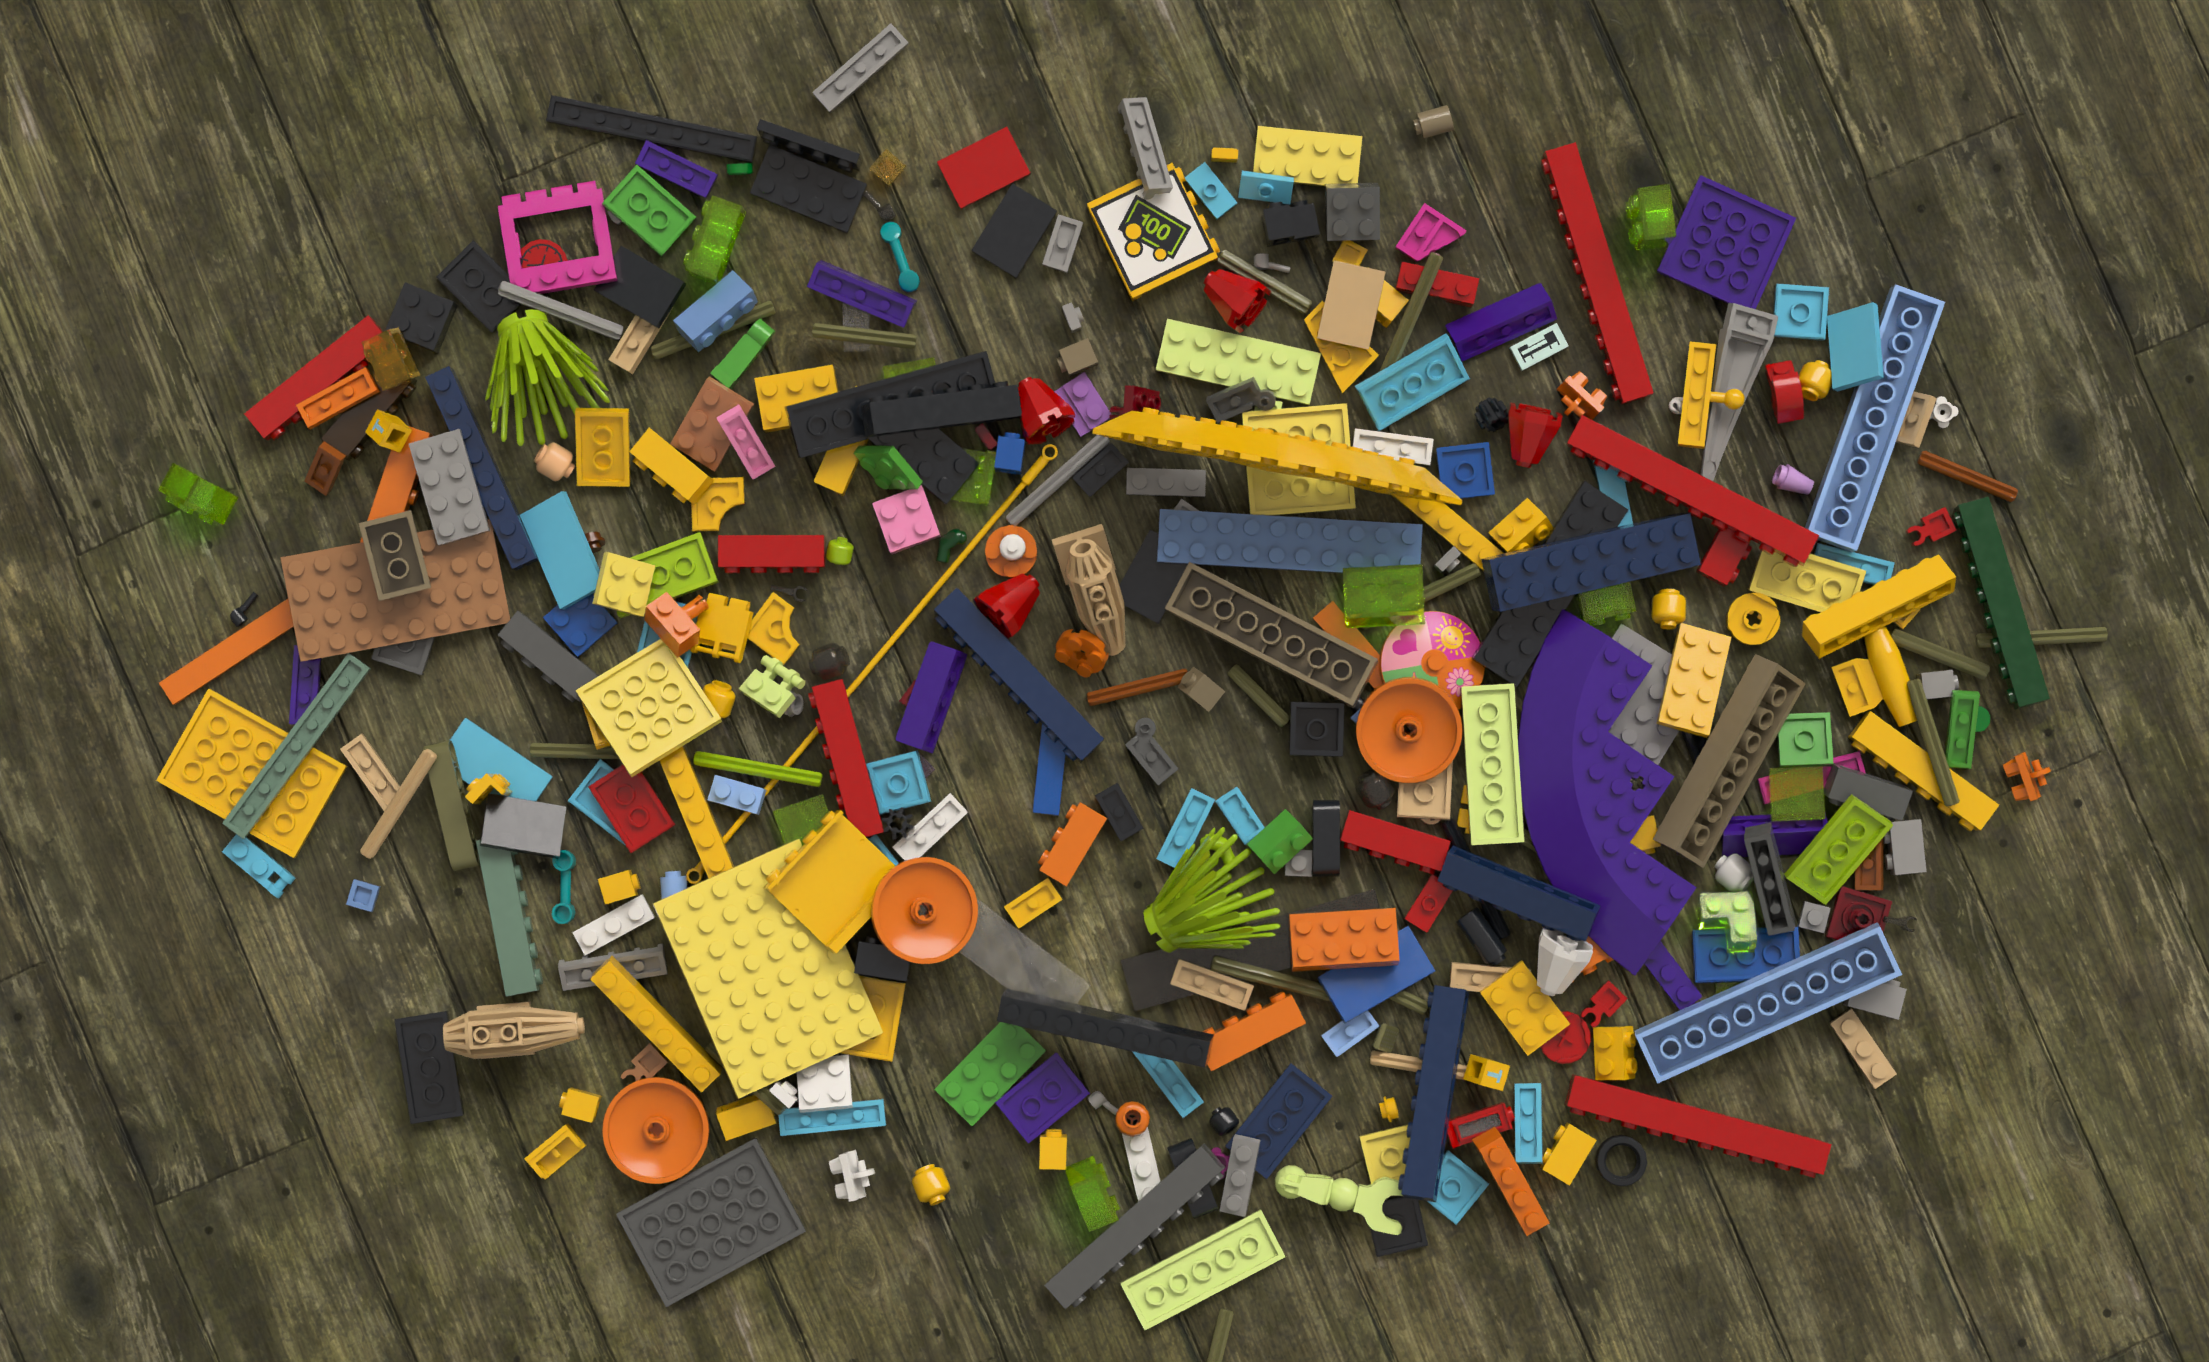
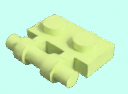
M765 655L761 659V664L766 667L764 673L755 669L740 686L739 690L745 696L780 718L796 699L790 691L794 686L802 689L805 686V680L800 678V674L795 670L785 668L783 662L777 658L772 659ZM777 675L783 678L780 685L773 681Z

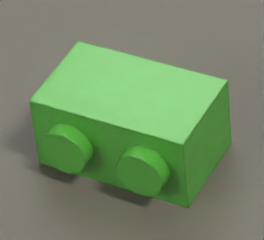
M1285 809L1247 845L1275 874L1313 838Z

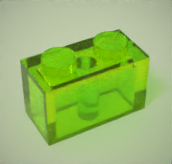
M1630 582L1576 594L1581 620L1586 623L1589 622L1591 626L1605 624L1604 619L1615 617V621L1631 618L1630 613L1636 612Z

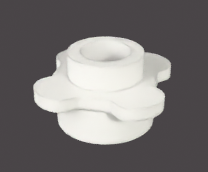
M1938 397L1930 419L1933 418L1938 422L1940 428H1946L1949 425V421L1958 415V408L1947 402L1945 397ZM1941 410L1945 411L1944 415L1940 414Z

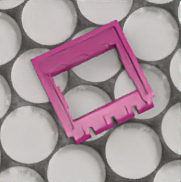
M595 181L577 183L578 192L573 193L572 185L551 188L552 197H547L546 189L525 192L526 201L524 202L521 201L520 193L502 196L503 205L498 206L511 284L538 294H545L617 281L606 209L602 205L604 201L602 188L597 189ZM591 205L593 214L592 225L595 243L599 251L598 256L522 268L520 260L522 259L514 218Z

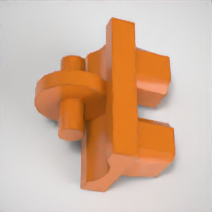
M1580 371L1572 377L1568 376L1556 390L1564 396L1561 401L1568 406L1564 412L1566 416L1573 411L1580 418L1584 414L1587 418L1593 420L1604 408L1602 405L1607 395L1597 388L1590 395L1583 388L1587 384L1588 378Z
M2026 752L2019 753L2014 756V759L2003 764L2007 777L2021 774L2023 780L2022 784L2012 787V793L2016 801L2026 799L2030 801L2037 800L2041 797L2035 777H2037L2039 786L2046 785L2047 782L2044 774L2051 772L2050 767L2042 768L2039 759L2031 761L2034 769L2032 771Z

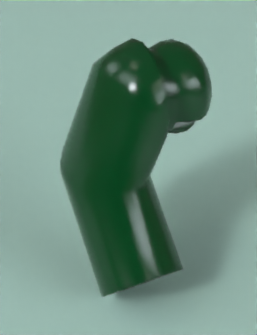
M952 529L942 536L939 540L936 561L949 563L951 548L957 544L963 545L967 541L966 532L960 531V529Z

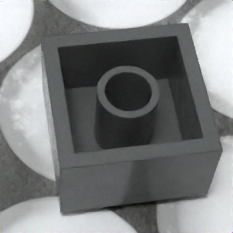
M1378 183L1325 184V227L1327 241L1380 240V187Z

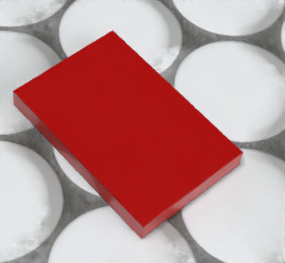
M1008 127L937 161L960 210L1031 175Z
M622 764L588 786L630 853L638 850L676 825L642 771L631 777Z

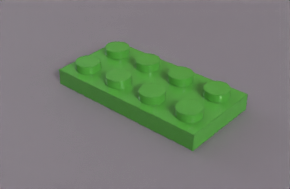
M1000 1022L934 1090L973 1126L1046 1050L1023 1027Z

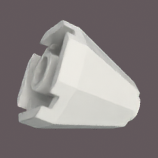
M1543 928L1539 936L1537 985L1541 988L1540 991L1542 993L1555 996V994H1562L1590 962L1593 954V945L1583 940H1572L1563 936L1564 933L1561 931H1551Z

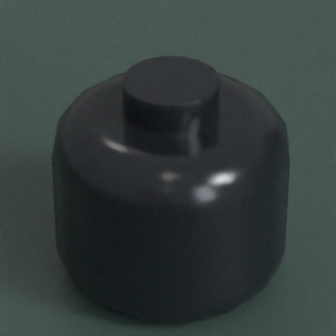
M1229 1107L1216 1108L1209 1120L1210 1125L1219 1136L1227 1135L1239 1125L1238 1117Z

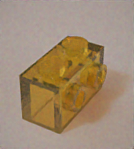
M399 327L386 330L361 342L364 347V356L371 363L375 372V380L382 387L383 391L396 388L420 376Z

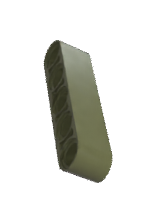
M451 740L426 745L423 750L430 749L437 755L435 762L428 771L451 867L454 871L481 866L476 844V833L468 801L465 798L466 792L454 745Z

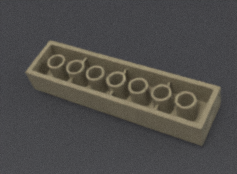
M1191 562L1188 563L1165 607L1168 613L1352 708L1358 702L1378 663L1377 658Z
M1757 654L1754 655L1690 773L1684 780L1664 820L1658 827L1653 840L1678 856L1704 868L1806 683L1779 664Z

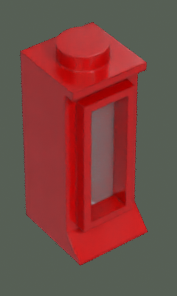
M1501 1102L1449 1119L1447 1134L1451 1148L1454 1149L1473 1142L1472 1139L1493 1127H1496L1499 1133L1513 1129L1511 1122L1515 1121L1511 1106L1506 1107L1505 1103Z

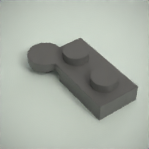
M1252 377L1208 396L1206 402L1217 423H1219L1221 420L1224 421L1245 412L1255 405L1261 410H1270L1276 403V397L1270 390H1261L1255 378Z
M1141 718L1135 725L1137 735L1126 743L1125 746L1156 784L1160 785L1176 772L1178 767L1152 737L1156 730L1154 721L1149 718Z

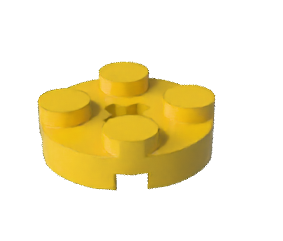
M1757 592L1744 594L1736 598L1729 606L1726 625L1737 641L1746 645H1760L1773 638L1780 626L1779 611L1776 608L1775 602L1767 595ZM1754 612H1757V618L1760 620V623H1754L1750 626L1746 616L1747 614L1752 615Z

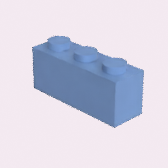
M732 270L673 321L678 332L700 352L704 347L710 346L723 331L730 329L743 314L749 313L758 301L753 289Z

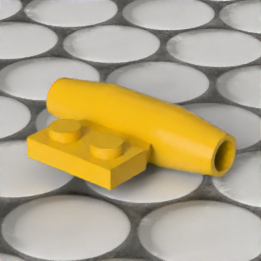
M1886 626L1864 636L1868 659L1855 658L1831 667L1850 717L1873 709L1884 700L1899 727L1917 721L1907 685L1910 678L1900 651Z

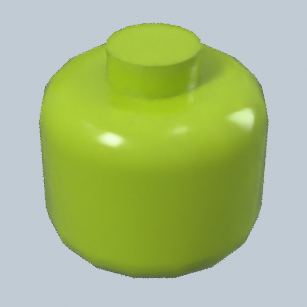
M844 537L830 540L826 551V559L834 564L848 565L852 560L854 546L847 542L848 539Z

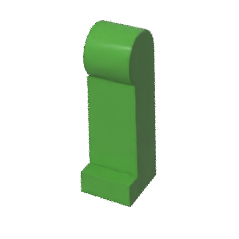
M758 319L747 334H744L710 374L721 384L732 390L771 340L775 330L762 319Z

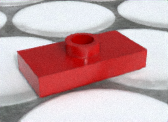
M1431 874L1404 919L1427 933L1453 890L1445 888L1443 883L1438 882V877Z

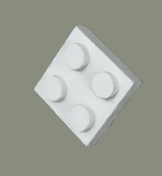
M849 1054L831 1056L797 1072L800 1113L853 1108Z

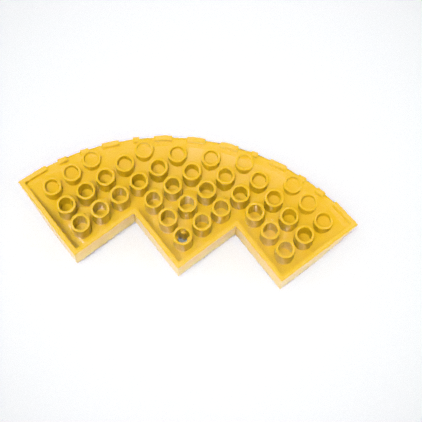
M1143 407L1142 412L1130 411L1093 428L1092 434L1160 451L1221 459L1268 472L1328 480L1376 493L1456 505L1462 504V499L1427 469L1414 465L1415 460L1399 457V461H1396L1391 456L1380 455L1376 452L1366 451L1337 442H1332L1331 446H1328L1325 441L1311 439L1306 436L1295 435L1294 437L1289 434L1274 432V430L1253 429V427L1237 425V423L1223 420L1218 425L1216 420L1202 417L1200 421H1195L1196 417L1180 415L1177 418L1175 414L1159 413V410Z

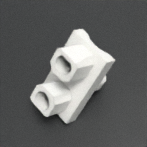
M856 1150L840 1154L838 1158L829 1161L832 1174L843 1173L845 1182L835 1185L838 1199H849L850 1202L866 1197L865 1187L870 1186L868 1176L875 1174L874 1168L866 1169L864 1160L858 1161Z

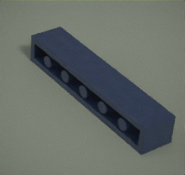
M1452 846L1448 852L1438 878V882L1443 883V886L1449 890H1460L1468 893V896L1474 900L1490 902L1498 910H1509L1517 913V916L1523 920L1539 922L1545 929L1566 933L1568 938L1575 941L1583 940L1586 942L1601 906L1455 846Z

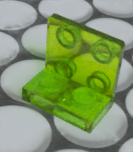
M962 448L979 465L951 500L989 506L995 473L996 452L989 450L983 452Z

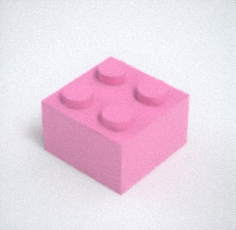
M922 485L918 489H909L872 503L891 554L941 537Z

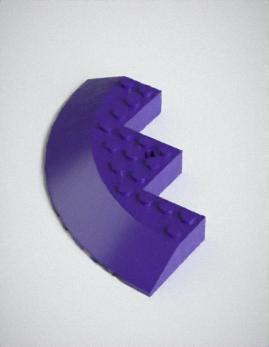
M1562 609L1546 636L1535 661L1522 704L1518 735L1522 808L1532 844L1537 852L1544 873L1547 875L1552 886L1601 905L1589 937L1609 957L1635 976L1697 888L1630 843L1675 776L1608 732L1652 668V665L1608 635ZM1631 778L1634 780L1640 778L1643 788H1638L1634 791L1632 789L1633 784L1630 782Z

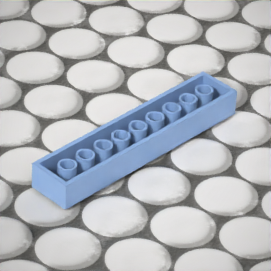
M1896 284L1889 289L1879 318L1884 378L1858 385L1854 388L1805 526L1806 529L1819 535V541L1850 552L1857 551L1945 304L1944 301Z
M1877 922L1635 1030V1036L1658 1084L1901 976L1902 973Z

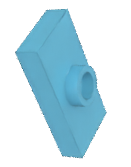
M1206 162L1185 177L1188 185L1216 220L1237 205L1236 200Z
M1242 171L1238 198L1274 203L1282 202L1283 204L1290 205L1294 177Z
M1235 787L1215 801L1244 845L1265 828L1238 787Z

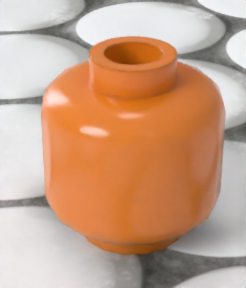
M1134 1101L1120 1106L1115 1117L1118 1130L1125 1136L1130 1137L1139 1136L1145 1132L1150 1121L1149 1112L1146 1107Z

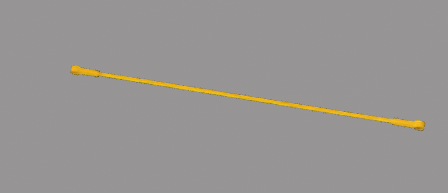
M1052 444L1044 446L1041 456L1021 478L1020 484L846 690L848 698L1022 490L1032 483L1049 461L1056 459L1058 455L1056 446ZM1047 448H1053L1055 450V455L1053 457H1047L1045 455V450ZM817 726L783 766H792L818 735ZM771 779L764 787L766 789L765 797L779 780ZM744 811L723 836L725 844L751 813ZM701 861L695 868L688 870L686 874L687 881L691 884H697L703 878L705 869ZM692 871H697L699 873V879L697 881H692L690 879V873Z

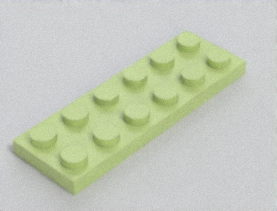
M1167 319L1156 371L1225 387H1231L1254 377L1261 390L1272 391L1276 398L1310 405L1321 353Z
M1514 683L1461 687L1470 845L1524 842Z
M1260 1209L1120 1282L1141 1325L1144 1330H1147L1285 1258V1255Z

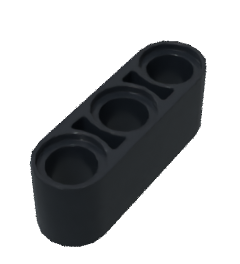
M1313 800V877H1339L1340 801Z
M1192 1138L1167 1147L1175 1169L1196 1151ZM1209 1183L1201 1189L1204 1194L1193 1204L1189 1200L1187 1201L1194 1219L1219 1210Z

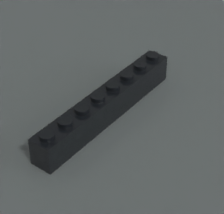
M1006 989L1001 996L997 1017L998 1022L1204 1068L1209 1061L1214 1034Z

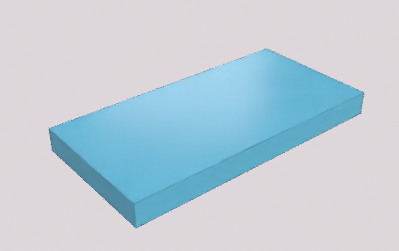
M1444 334L1357 384L1355 388L1374 425L1380 431L1470 378L1449 336Z
M561 491L522 513L520 518L559 608L566 609L595 593L600 569L567 492Z
M467 718L463 720L450 739L456 751L462 780L470 784L476 778L482 779L486 773L501 774L511 783L508 788L512 793L509 796L500 794L495 788L490 794L537 801L553 778L552 775Z

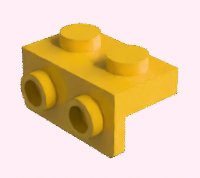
M1526 498L1488 533L1502 549L1509 553L1534 547L1539 541L1544 540L1549 535L1553 526L1547 516Z
M486 773L482 779L476 778L466 788L469 793L465 798L472 804H480L494 788L500 794L509 796L512 793L508 788L511 783L501 774Z
M1633 1026L1593 1027L1595 1080L1634 1079L1637 1072V1061L1634 1058L1636 1036L1633 1032Z

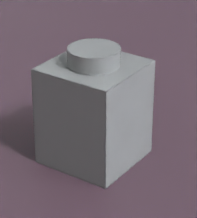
M1953 670L1917 674V679L1921 680L1927 699L1951 697L1952 690H1959L1958 677L1953 675Z

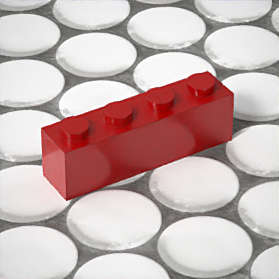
M718 535V567L724 568V573H740V568H751V573H767V568H777V573H793V568H804V573H819V568H825V536Z
M1351 810L1347 812L1340 835V841L1345 842L1344 848L1359 851L1360 847L1369 849L1368 855L1384 859L1385 855L1395 857L1394 863L1409 867L1410 862L1420 865V871L1433 875L1435 870H1442L1451 842Z

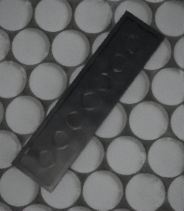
M987 351L785 406V411L798 458L866 440L861 406L869 403V398L885 396V401L894 400V395L909 393L910 398L919 397V392L934 390L935 395L944 394L943 389L959 387V392L968 391V386L983 384L984 389L993 388L992 384L995 383Z
M1582 481L1543 544L1616 528L1628 509L1586 481ZM1574 595L1500 612L1472 659L1509 684L1514 683V687H1517L1541 650L1544 640L1562 609L1566 610Z

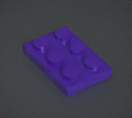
M1055 1052L1000 1097L995 1104L1029 1144L1090 1093L1058 1053Z

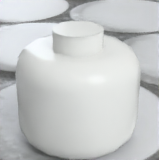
M1007 535L1000 542V553L1007 560H1019L1025 554V542L1019 535Z

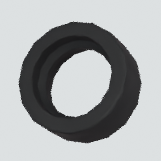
M1624 1135L1611 1136L1603 1141L1597 1149L1595 1157L1596 1168L1601 1177L1609 1183L1621 1187L1632 1185L1640 1180L1645 1173L1647 1166L1646 1152L1641 1144L1633 1138ZM1618 1145L1628 1146L1636 1154V1167L1626 1176L1614 1175L1606 1166L1607 1153L1611 1148Z

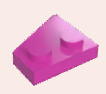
M1424 203L1395 248L1418 262L1429 256L1431 252H1436L1464 236L1466 230Z

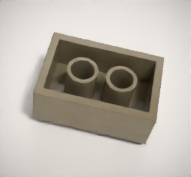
M411 510L359 523L379 601L432 588Z

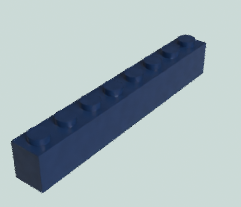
M448 366L426 376L425 378L449 431L457 429L462 431L482 504L511 568L517 571L539 561L519 512L454 369Z
M958 588L951 592L934 609V613L937 615L934 618L935 621L944 630L948 627L955 634L952 638L961 648L967 646L973 652L971 658L980 667L985 665L991 671L989 676L997 685L1001 686L1004 684L1010 690L1008 696L1017 705L1022 703L1028 709L1026 714L1034 723L1037 724L1040 721L1047 728L1044 733L1054 743L1059 741L1065 747L1062 751L1071 761L1074 762L1077 759L1082 763L1104 741V738Z
M1435 985L1434 992H1430L1428 996V1008H1431L1430 1018H1425L1423 1032L1427 1034L1426 1043L1421 1044L1419 1059L1423 1060L1421 1070H1417L1415 1085L1419 1087L1417 1096H1413L1411 1102V1111L1414 1112L1413 1122H1409L1407 1127V1138H1410L1409 1148H1405L1403 1152V1164H1406L1405 1174L1400 1175L1398 1189L1402 1190L1401 1194L1405 1198L1430 1202L1437 1201L1469 993L1466 989Z

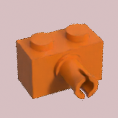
M665 592L646 606L644 620L678 658L698 644L700 629L692 619L708 610L709 607L705 599L702 602L700 601L703 599L700 595L681 607Z

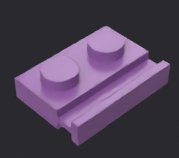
M1085 372L1054 391L1072 407L1076 415L1073 426L1080 437L1109 420V415H1112Z

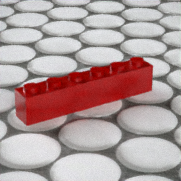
M368 315L244 414L264 439L268 441L271 438L276 440L286 432L284 428L291 422L296 424L303 419L296 406L297 404L364 367L367 368V362L374 356L379 358L389 350L387 346L392 342L374 319Z
M843 678L812 686L813 692L808 693L812 709L818 708L820 718H816L815 721L819 734H825L827 743L822 744L826 760L831 758L834 769L829 770L833 785L838 784L841 794L836 795L839 809H845L847 819L865 837L883 833V825Z

